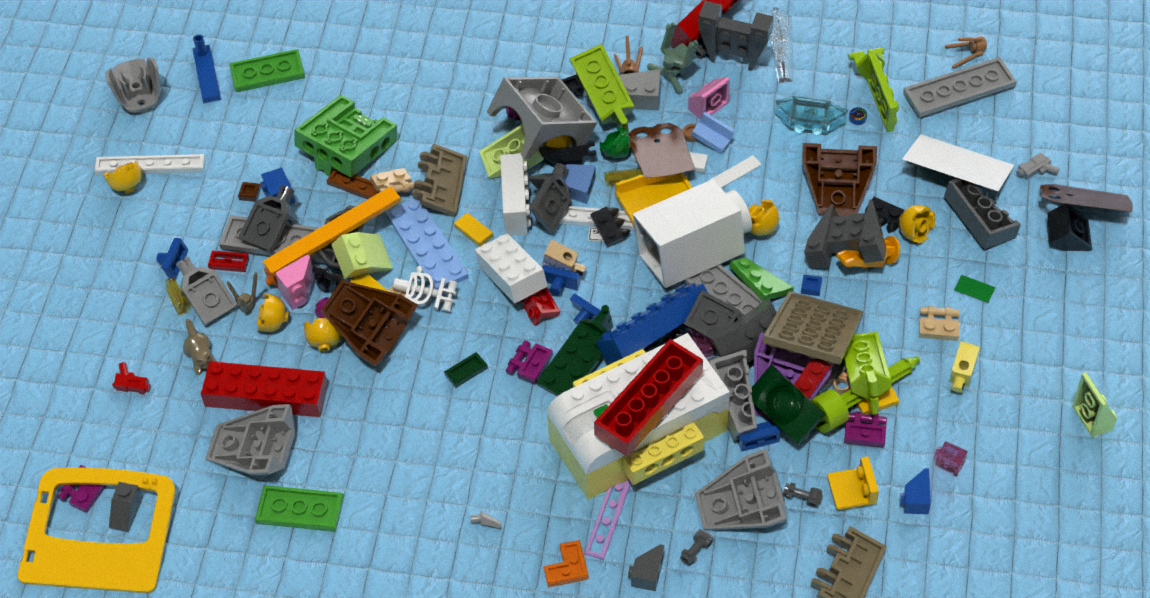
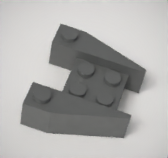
M704 1L699 14L698 29L711 61L715 62L718 52L749 58L748 71H751L769 41L773 30L774 16L756 12L753 23L750 24L721 17V4Z
M872 199L869 200L866 213L838 216L834 205L831 204L807 239L804 254L811 269L829 267L832 253H839L844 250H860L865 263L884 261L887 247L879 216Z

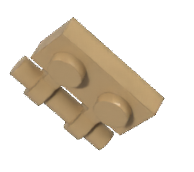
M405 168L370 175L372 185L379 192L390 186L396 193H407L415 189L414 182H411V177Z
M934 306L920 307V314L927 315V318L920 317L919 338L958 341L959 320H952V317H959L960 310L952 309V307H946V309L935 308ZM934 316H945V319H934Z

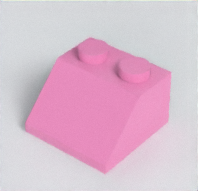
M728 77L714 79L710 83H706L696 93H692L688 98V110L701 119L704 112L713 115L729 103L730 79Z
M309 255L302 257L275 273L280 294L292 310L304 305L309 301L315 277Z

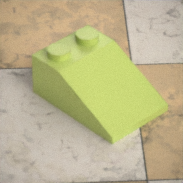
M523 124L479 151L490 179L501 176L500 155L519 154L522 152L525 137ZM538 148L530 159L523 158V161L527 160V169H530L543 161L544 157L540 154Z
M361 232L344 234L331 244L344 279L393 269L380 234Z
M1082 373L1072 407L1093 438L1114 430L1117 416L1110 409L1105 396L1100 394L1087 373Z

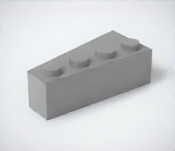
M661 69L619 75L635 109L658 110ZM587 95V107H593Z
M746 350L709 361L712 368L730 391L728 427L734 441L739 440L740 435L753 432L757 428Z

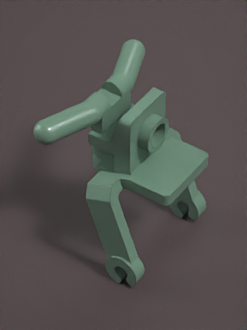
M672 22L671 24L668 23L665 28L666 32L661 45V52L665 55L663 67L649 63L647 68L649 70L661 69V74L672 83L676 93L680 94L683 89L676 74H679L681 77L685 75V68L691 66L692 60L696 58L695 51L699 43L696 40L691 41L688 47L681 43L671 50L670 43L676 29V24Z

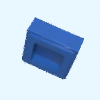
M803 275L801 294L820 296L822 277Z

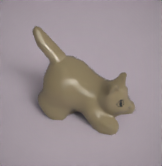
M186 319V328L189 336L184 340L183 351L188 358L192 357L196 375H201L202 371L208 368L209 361H217L210 352V349H212L210 339L204 333H197L191 320Z

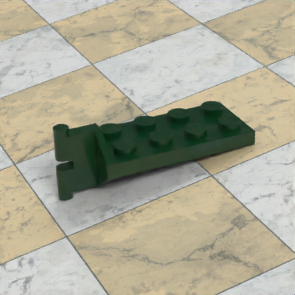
M608 305L601 307V311L594 320L581 319L536 383L539 387L555 396H559L563 392L572 389L574 381L592 373L603 357L596 341L602 338L601 335L613 328Z

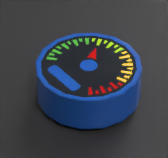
M861 107L851 109L849 112L850 122L855 125L865 123L867 120L866 110Z

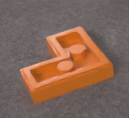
M580 540L559 544L563 562L543 566L548 588L589 579Z

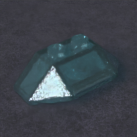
M792 96L776 100L775 115L790 131L826 136L846 125L848 110L841 108L831 101Z

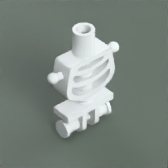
M421 266L416 268L417 273H411L409 281L395 278L393 289L406 292L405 297L418 304V307L427 305L433 296L437 297L434 310L438 311L440 302H444L441 310L448 313L451 312V305L455 301L451 298L456 296L457 282L448 281L449 286L446 289L444 288L446 278H442L439 290L433 289L431 276L427 273H421ZM417 279L421 280V286H418ZM424 279H426L427 281H429V283H430V287H429V288L425 286V280H424ZM424 294L427 295L424 300L420 301Z

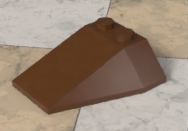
M803 143L802 163L818 215L823 216L831 204L834 205L838 216L858 213L877 164V146L859 145L858 150L821 149V144Z
M341 280L320 312L360 358L377 367L386 359L407 328L418 304L400 294Z

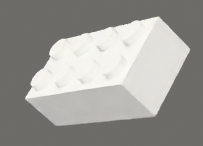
M521 153L500 155L505 234L508 233L510 236L527 235V227H531L530 216H527L530 215L527 160L523 161Z
M508 233L475 249L479 267L514 304L548 287L543 268Z

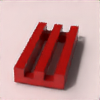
M212 250L208 268L246 272L249 254Z

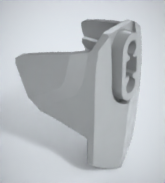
M147 58V63L145 59L126 61L116 65L113 71L111 68L106 71L107 83L118 103L126 111L143 114L148 112L150 108H154L158 103V97L161 92L158 65L153 58Z

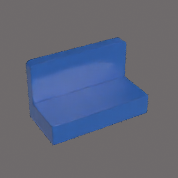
M767 421L757 424L755 431L740 435L737 442L741 452L780 442L779 427L777 425L774 426L773 422Z

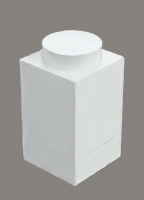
M713 179L633 213L639 257L665 288L745 253L743 234L750 232L752 229L749 210L739 193L735 190L725 193Z

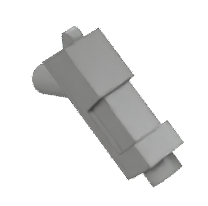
M1039 153L1025 164H1020L1016 173L1019 177L1023 176L1027 180L1039 172L1042 174L1048 171L1058 175L1060 168L1051 165L1052 160Z

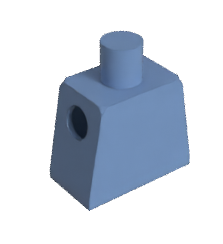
M565 165L569 172L565 176L564 182L568 186L571 199L587 204L596 178L595 166Z

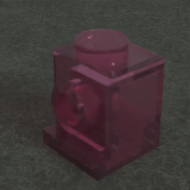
M691 329L689 330L695 344L704 357H709L716 353V349L710 339Z
M945 441L942 448L938 447L934 454L936 459L935 465L954 473V476L957 477L966 461L968 451Z

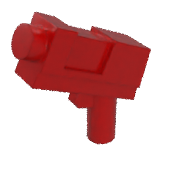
M125 362L119 363L120 374L116 373L115 381L112 383L116 391H133L145 395L146 391H150L151 384H149L148 378L134 376L133 372H128Z

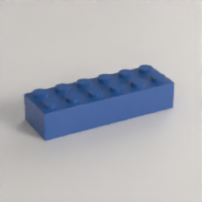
M691 283L687 286L683 284L675 289L676 292L672 295L669 293L661 297L659 303L656 304L655 302L648 305L643 313L638 312L632 315V320L616 325V330L603 333L601 335L602 338L596 341L606 363L616 362L647 347L683 324L700 291L707 292L704 284Z

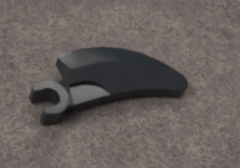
M594 141L574 147H539L540 154L554 165L556 163L584 165L582 160L584 156L596 155V150H589L591 146H595Z

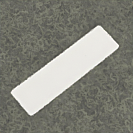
M752 155L732 168L711 178V180L713 179L721 188L757 168L761 163Z

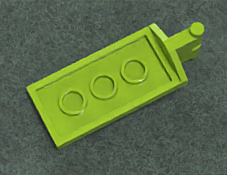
M597 45L569 58L601 123L616 122L618 127L626 129L627 134H629L628 120L625 116L632 112L635 106L603 45Z
M883 47L867 50V54L864 51L848 53V59L853 60L857 72L867 80L886 132L894 131L899 105L893 98V89L888 85V77L883 73V68L885 67V60L882 55L884 54Z
M878 331L854 334L843 357L851 392L868 399L871 413L878 414V397L892 387Z

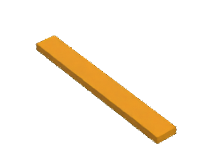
M390 186L262 262L274 277L276 276L275 273L306 255H312L337 240L341 235L351 232L400 203L401 197Z

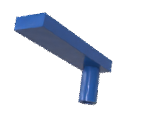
M195 35L193 37L195 48H192L203 103L221 100L210 45H205L202 35Z

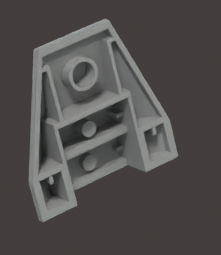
M272 405L218 424L205 459L250 475H270L284 469L295 437L291 405Z
M766 448L746 455L695 493L704 530L766 528L787 520L788 510L780 481Z

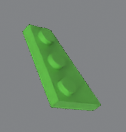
M746 257L733 260L730 263L729 267L762 301L787 295L789 291L793 292L794 290L793 286Z

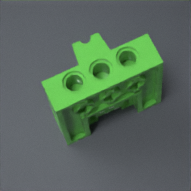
M343 95L338 96L294 130L295 147L313 156L315 168L319 171L323 170L327 176H330L333 168L345 175L352 177L397 141V124L384 117L380 120L368 118L362 114L361 110L355 108L354 101Z

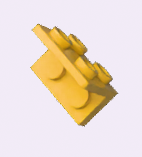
M869 456L860 458V464L857 466V469L827 474L837 510L877 504L879 490Z

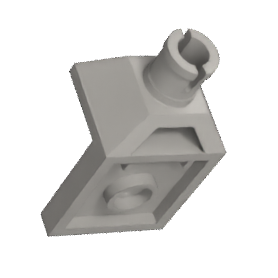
M189 256L176 263V266L183 274L179 297H186L204 326L237 307V303L215 270L204 267L196 268Z

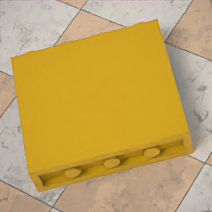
M684 173L645 178L644 175H638L616 183L614 196L635 229L633 213L687 191L692 186Z

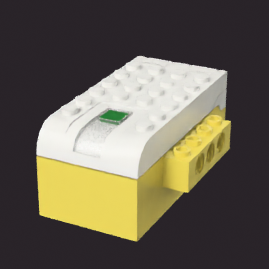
M688 333L673 341L703 359V373L628 457L594 435V421L664 345L647 353L641 349L574 381L572 389L557 396L549 405L547 410L549 440L587 500L607 491L611 486L615 487L617 483L627 481L628 478L632 485H635L703 451L704 442L728 431L730 391Z

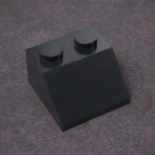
M1063 204L1047 213V225L1050 232L1049 240L1053 246L1062 251L1092 250L1089 221L1086 217L1068 204Z

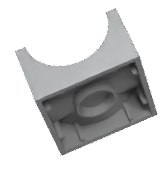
M504 77L487 110L489 116H496L506 107H511L518 113L524 127V146L521 152L524 159H530L543 143L560 135H569L572 147L584 145L597 124L596 120L559 77Z

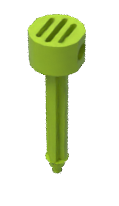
M918 356L907 359L902 358L900 361L889 366L891 384L907 374H911L916 364L920 363V358ZM829 389L812 398L811 400L826 413L815 428L822 433H827L849 420L848 408L866 398L851 392V389L840 395L835 390Z

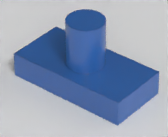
M181 238L173 239L168 253L157 254V262L162 264L161 268L169 279H176L180 270L176 263L184 260L188 252V248Z
M547 265L542 266L546 282L551 284L550 293L559 295L562 287L578 291L580 286L579 273Z
M575 293L570 298L572 305L580 310L573 319L577 325L581 319L592 318L594 320L601 311Z

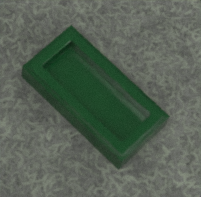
M475 352L444 371V374L453 386L457 388L488 369V365Z

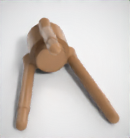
M629 36L625 37L626 60L622 65L618 55L614 54L620 75L639 72L643 46L639 49L635 64L630 59Z
M982 36L958 38V41L969 42L945 45V48L969 46L970 51L975 52L952 65V68H956L977 56L983 55V51L987 49V41Z

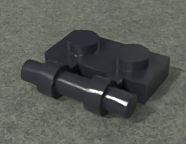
M315 265L312 269L316 273L317 286L322 291L332 294L341 280L347 281L341 275L329 272V269L324 266Z

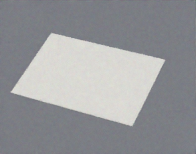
M920 134L903 157V160L995 191L1000 190L1014 167L1013 164Z

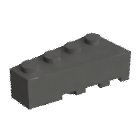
M960 178L949 181L944 197L984 249L1016 238L1021 223L1017 220L1013 221L1009 217L1008 212L1004 209L1000 210L994 205L995 201L981 194L982 190L975 184Z

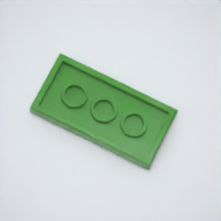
M298 49L229 63L236 93L305 78Z
M263 485L255 523L336 532L344 495L339 492Z

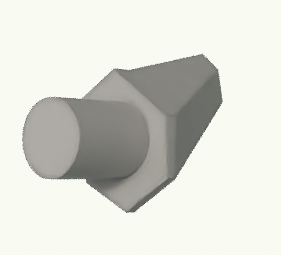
M481 511V514L470 516L471 523H481L482 526L502 529L500 521Z

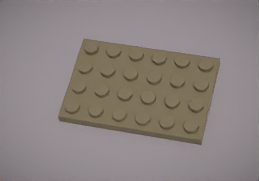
M789 291L765 332L762 343L772 348L786 349L790 353H801L812 359H822L829 364H841L861 322L864 311Z

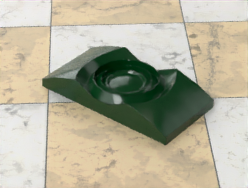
M772 364L751 387L752 402L798 444L803 442L826 414Z

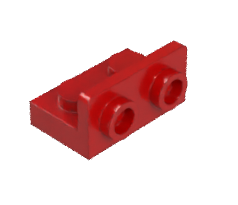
M547 287L520 301L533 325H538L542 318L558 317L561 312Z

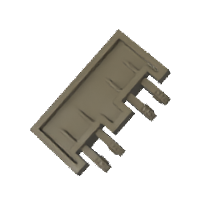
M433 143L430 153H420L419 158L421 161L418 162V168L425 171L426 175L424 181L417 180L414 182L415 190L412 191V197L420 200V205L454 217L457 213L467 156Z
M850 526L845 533V537L833 534L831 538L834 543L847 551L829 544L826 550L835 556L829 568L830 571L821 567L816 570L817 576L831 583L829 585L819 579H812V587L819 590L817 598L865 597L887 546Z

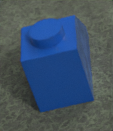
M929 468L923 469L905 485L904 493H900L899 502L900 506H903L904 514H929L931 505Z

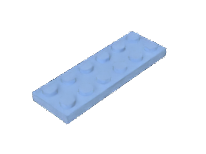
M413 198L385 211L386 217L417 266L422 267L421 272L431 276L433 289L439 290L442 278H446L444 288H448V281L450 280L459 283L469 278L466 269L425 206L420 205V200Z

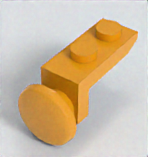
M887 236L885 238L887 248L884 261L865 263L861 251L853 250L841 251L837 253L836 257L842 262V265L848 268L853 266L883 268L885 263L893 264L898 260L900 244L896 237Z

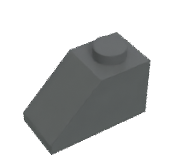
M124 482L118 483L111 500L110 529L129 532L143 499L138 485Z
M660 544L635 558L634 566H630L628 571V578H631V587L656 591L664 559V545Z

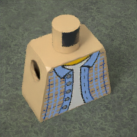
M550 240L544 253L542 266L547 265L579 273V276L582 277L586 270L585 265L577 263L578 253L554 240Z

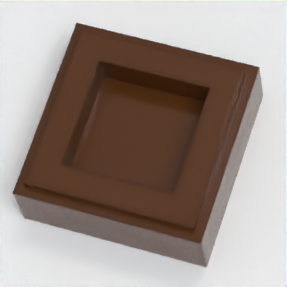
M242 182L238 194L239 200L252 202L258 200L261 185L258 183Z

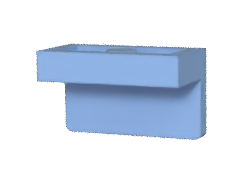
M704 112L699 123L693 129L691 136L722 154L730 143L735 130Z

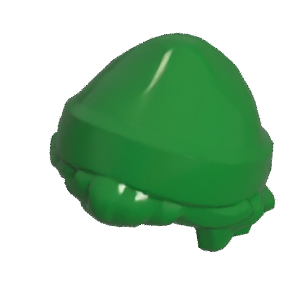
M620 127L617 128L618 131L609 133L603 143L601 141L599 143L600 151L607 157L614 159L625 158L630 152V137L627 134V130Z

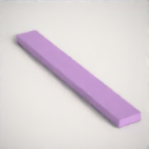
M629 478L623 482V485L621 483L615 484V490L620 492L618 503L615 500L609 501V507L611 509L616 508L612 524L608 517L602 520L604 526L611 524L602 552L597 553L590 551L613 486L607 489L584 555L601 560L605 559L631 486ZM599 534L596 536L597 543L601 544L604 542L603 535Z

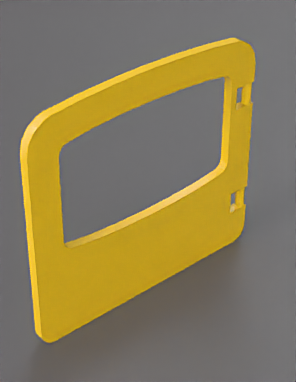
M53 468L47 471L39 482L37 498L34 503L23 549V557L18 570L19 581L29 585L135 593L153 592L157 587L176 493L173 481L163 475L118 469ZM119 482L138 485L139 489L157 493L149 538L144 543H98L62 539L46 535L55 490L60 485L117 486ZM43 493L49 494L47 503H41ZM29 552H35L33 562H27Z

